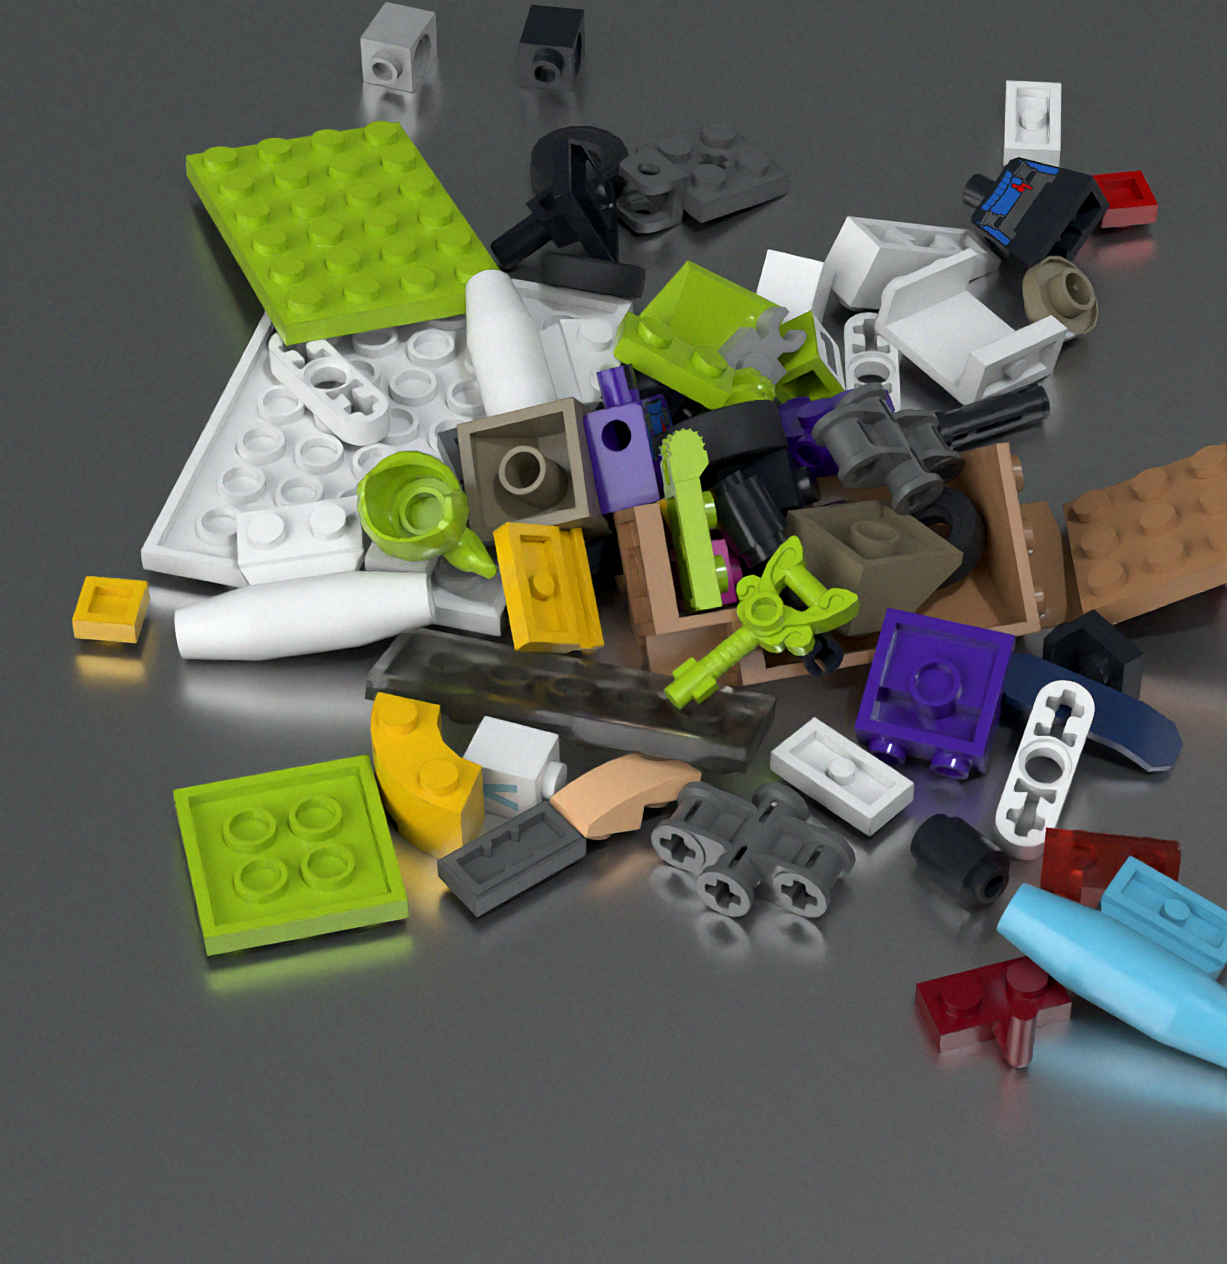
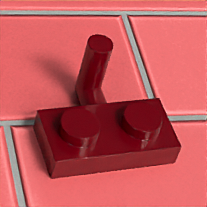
M1027 956L916 983L915 1002L939 1053L996 1039L1008 1064L1015 1068H1023L1033 1058L1036 1028L1070 1020L1072 1001L1065 987Z

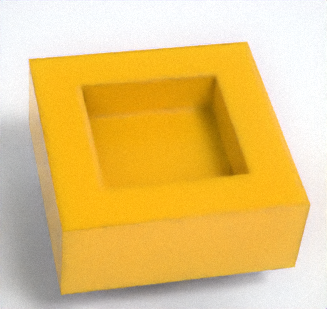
M86 576L72 618L74 637L137 643L150 601L148 581Z

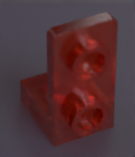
M1046 827L1040 889L1080 903L1082 887L1107 889L1130 855L1178 882L1182 844L1179 841L1151 837H1134Z

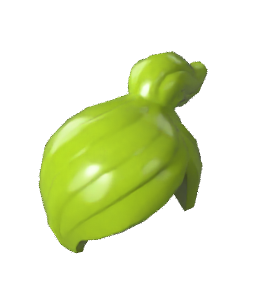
M416 450L398 451L382 459L357 483L355 494L357 495V511L360 515L361 524L369 538L382 552L410 562L428 561L443 555L458 570L474 572L487 579H491L496 575L498 568L480 538L466 527L470 511L467 505V495L460 489V482L451 468L435 456Z

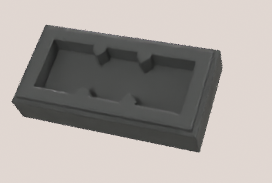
M545 800L437 860L438 877L478 917L586 855V839Z

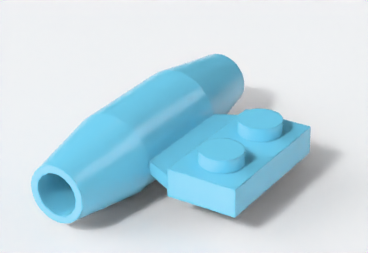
M1131 855L1103 893L1096 909L1027 883H1023L1019 887L998 923L997 932L1057 982L1161 1044L1227 1069V990L1216 981L1227 965L1226 910Z

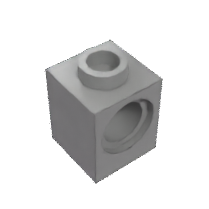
M385 2L360 37L363 82L413 93L438 56L435 12Z

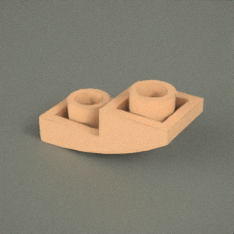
M664 746L644 749L621 756L586 772L551 796L550 804L584 838L604 840L610 838L613 833L640 829L644 806L652 808L667 806L669 801L677 800L679 792L686 784L700 781L702 773Z

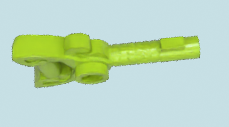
M795 535L791 536L774 553L767 563L761 578L755 575L745 576L737 583L736 593L740 601L737 606V615L742 625L741 628L737 629L700 661L697 662L691 657L674 670L672 675L675 681L663 689L665 695L679 710L693 699L700 704L719 689L716 679H719L757 646L771 653H780L787 648L795 656L806 655L813 650L815 644L813 635L831 631L848 623L858 615L860 601L857 594L839 588H831L828 591L807 570V560L800 540ZM788 586L809 609L801 612L792 607L785 606L779 593Z

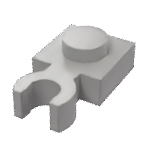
M771 307L766 309L758 318L756 331L753 327H739L717 352L725 358L728 365L733 367L734 370L753 367L760 371L762 376L767 375L769 380L772 379V384L775 385L787 373L777 358L782 353L798 350L804 344L807 334L804 330H790L782 338L779 334V324L788 315L789 311L786 307Z

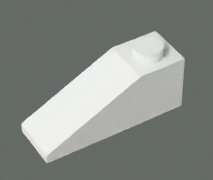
M847 216L824 263L835 271L831 288L835 291L834 298L837 302L850 310L864 312L866 308L880 310L882 292L894 278L906 276L931 265L937 259L947 258L971 248L978 256L970 280L996 271L1002 260L967 229Z

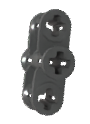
M877 382L859 386L844 396L834 410L824 415L815 424L811 435L818 446L826 447L839 467L837 477L844 488L872 489L886 485L893 496L890 503L896 514L903 516L918 512L936 500L943 492L945 485L961 473L965 466V460L960 452L950 450L937 429L939 420L934 411L905 409L892 413L886 404L888 395L882 384Z
M700 781L689 782L679 792L677 798L678 807L672 816L658 823L651 835L652 845L658 855L676 868L698 874L695 884L702 900L713 910L731 917L746 914L753 905L754 895L769 903L790 910L797 915L808 918L819 917L830 904V890L837 879L847 876L853 869L856 861L854 850L842 836L830 829L807 823L810 814L804 799L795 790L776 782H767L760 785L754 792L751 802L708 783ZM698 801L702 802L700 806L696 804ZM776 802L777 805L774 807L771 803ZM823 848V851L819 852L817 849ZM732 892L735 895L729 896V893ZM806 892L810 894L809 897L804 896Z

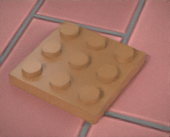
M1227 442L1221 445L1204 447L1192 456L1160 468L1146 469L1131 479L1102 490H1090L1080 495L1077 499L1062 504L1083 614L1095 609L1111 625L1227 583Z

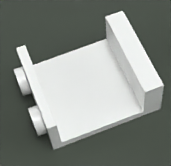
M971 248L947 258L937 259L929 266L906 276H898L889 282L882 292L880 299L882 304L874 327L877 332L964 406L1014 391L1052 374L1068 329L1050 315L1015 331L967 291V287L978 256Z

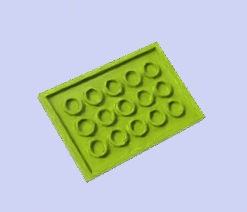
M374 121L362 128L343 131L324 129L313 133L312 136L287 140L268 138L255 145L237 148L217 146L207 149L204 153L186 155L187 177L286 346L466 314L465 288L468 281L482 271H501L399 122Z

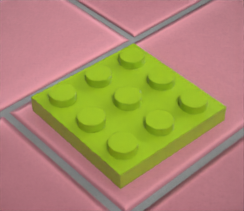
M369 754L173 790L175 810L207 956L409 918L408 899Z

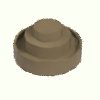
M1049 256L1026 271L1022 282L1025 300L1024 308L1026 316L1031 323L1052 315L1068 328L1063 342H1073L1095 328L1098 319V302L1093 287L1084 273L1072 262L1060 256Z

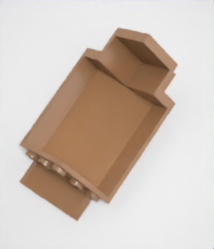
M998 443L960 452L965 460L964 469L945 487L956 488L974 502L986 526V547L978 563L961 580L944 589L934 591L914 613L1015 636L1041 632V629L1056 627L1063 622H1071L1082 616L1083 611L1073 558L1046 500L1019 505L1017 492H1022L1023 471L1018 456L1010 454L1009 443ZM837 475L816 478L821 500L813 503L814 507L883 498H888L891 501L893 496L886 485L872 489L844 488ZM658 502L613 512L624 572L623 575H617L614 578L619 592H627L630 606L629 621L640 653H647L650 682L656 699L667 697L663 689L675 681L672 675L674 670L691 657L697 662L700 661L737 629L741 628L742 625L737 615V606L740 603L737 593V602L723 604L718 608L698 612H678L667 551L674 548L673 538L669 527L661 516ZM938 523L928 526L929 529L943 539H948L951 527L948 524ZM717 529L709 530L711 541L722 539ZM835 629L828 631L842 646L844 652L843 661L837 669L872 663L881 631L872 632L865 638L847 637L838 633ZM757 646L719 679H716L719 688L746 686L810 673L804 668L800 658L789 652L787 648L780 653H771ZM814 660L820 667L822 672L825 671L823 667L820 665V663L817 660Z

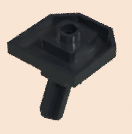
M566 138L554 143L553 184L525 203L532 214L498 237L490 245L493 255L506 270L515 267L549 241H552L558 249L581 241L591 258L619 262L618 217L614 208L617 201L611 182L605 174L600 173L581 140Z

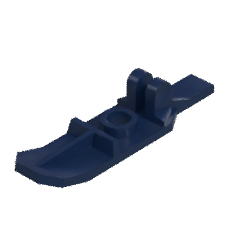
M1013 654L1000 702L1001 716L999 720L1004 722L1014 721L1020 709L1031 713L1038 693L1047 684L1060 680L1072 681L1084 687L1094 701L1095 712L1087 738L1121 752L1148 772L1168 771L1174 765L1183 746L1182 739L1175 723L1148 704L1033 654ZM1060 704L1059 709L1055 712L1053 723L1065 728L1067 720L1071 716L1072 708Z

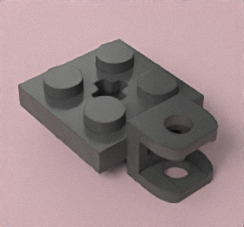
M722 120L635 148L634 155L628 156L620 162L618 175L624 177L637 190L619 196L616 199L617 204L614 208L617 216L639 233L655 232L680 224L682 222L683 209L697 221L703 223L788 194L791 174ZM645 210L650 212L651 214H639L635 211Z

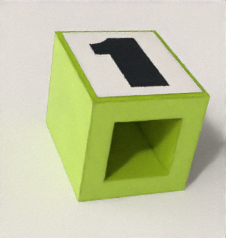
M810 310L781 324L779 334L782 338L790 330H804L807 337L804 344L798 350L782 353L777 358L787 371L775 384V396L782 404L797 397H808L812 401L832 398L838 393L845 391L839 347Z

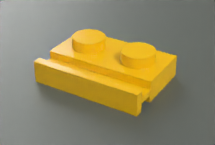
M506 522L493 531L515 651L567 654L572 650L582 651L584 655H591L605 646L582 528L573 527L569 531L559 530V526Z

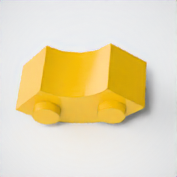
M378 692L372 707L370 730L374 776L381 802L392 818L398 823V833L421 851L441 859L477 839L485 820L482 765L459 757L443 742L440 705Z

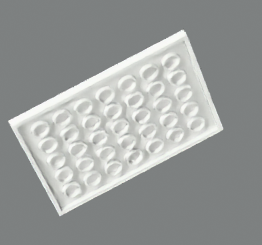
M511 279L535 321L538 331L558 324L559 319H617L619 325L627 311L633 313V299ZM265 311L141 549L143 569L241 588L249 586L246 580L243 579L238 566L236 513L356 496L357 483L382 459L398 451L416 450L433 455L443 462L437 448L438 432L456 428L457 424L487 417L467 345L466 314L325 339L387 397L389 402L390 431L388 435L377 443L359 446L341 440L286 385H283L272 374L269 340L278 331ZM337 381L317 384L315 387L333 389L343 384ZM353 405L351 406V414L354 413ZM468 519L466 522V527L470 529ZM366 533V550L368 551L372 540ZM486 547L498 568L496 575L491 579H487L474 572L458 570L443 555L439 557L430 577L436 617L433 624L501 636L509 616L496 547ZM365 561L363 562L360 571H365Z

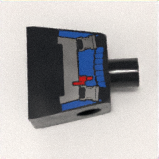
M1020 157L1010 160L996 181L982 174L973 175L966 183L962 195L963 203L975 209L971 215L970 223L982 242L998 257L1024 276L1027 270L1049 256H1060L1071 262L1110 207L1094 177L1085 173Z

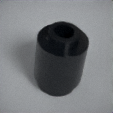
M738 470L708 489L712 494L716 508L717 531L722 539L726 540L727 547L735 559L742 557L749 570L773 556L780 545L789 539L785 529L790 525L758 474L746 480L742 472Z
M946 814L933 815L918 828L913 836L910 852L916 859L918 869L963 906L975 908L982 904H989L999 898L1005 891L1009 882L1010 858L1008 854L962 818L948 817Z

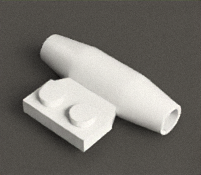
M486 270L477 273L468 281L465 288L467 345L487 417L572 396L585 406L600 401L603 402L600 398L601 392L596 372L618 367L621 364V361L614 358L612 353L618 327L617 319H559L558 324L538 331L535 321L506 273L499 270Z
M357 495L236 513L238 566L243 579L246 580L249 586L175 610L176 639L182 658L202 660L263 661L360 647L433 624L436 618L433 590L428 572L360 571L365 561L364 557L367 550L366 533L357 511Z

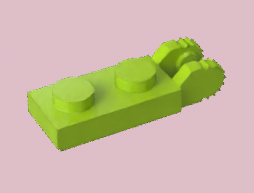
M627 311L617 327L612 352L614 358L625 364L632 363L633 368L711 410L753 400L773 401V398H775V385L772 384V379L769 380L767 378V375L762 376L761 372L753 367L734 370L718 352L706 346L694 347L675 337L673 331L658 319L652 317L640 318Z
M681 428L679 432L676 430L673 432V435L669 434L666 436L667 439L661 441L662 446L658 447L660 449V454L658 455L662 457L660 467L664 484L663 488L685 610H689V613L722 606L720 594L728 592V575L722 555L713 556L709 530L716 529L717 527L716 508L711 492H702L699 477L709 464L707 451L703 450L705 445L702 442L703 436L700 437L697 434L698 431L693 432L691 428L687 430Z

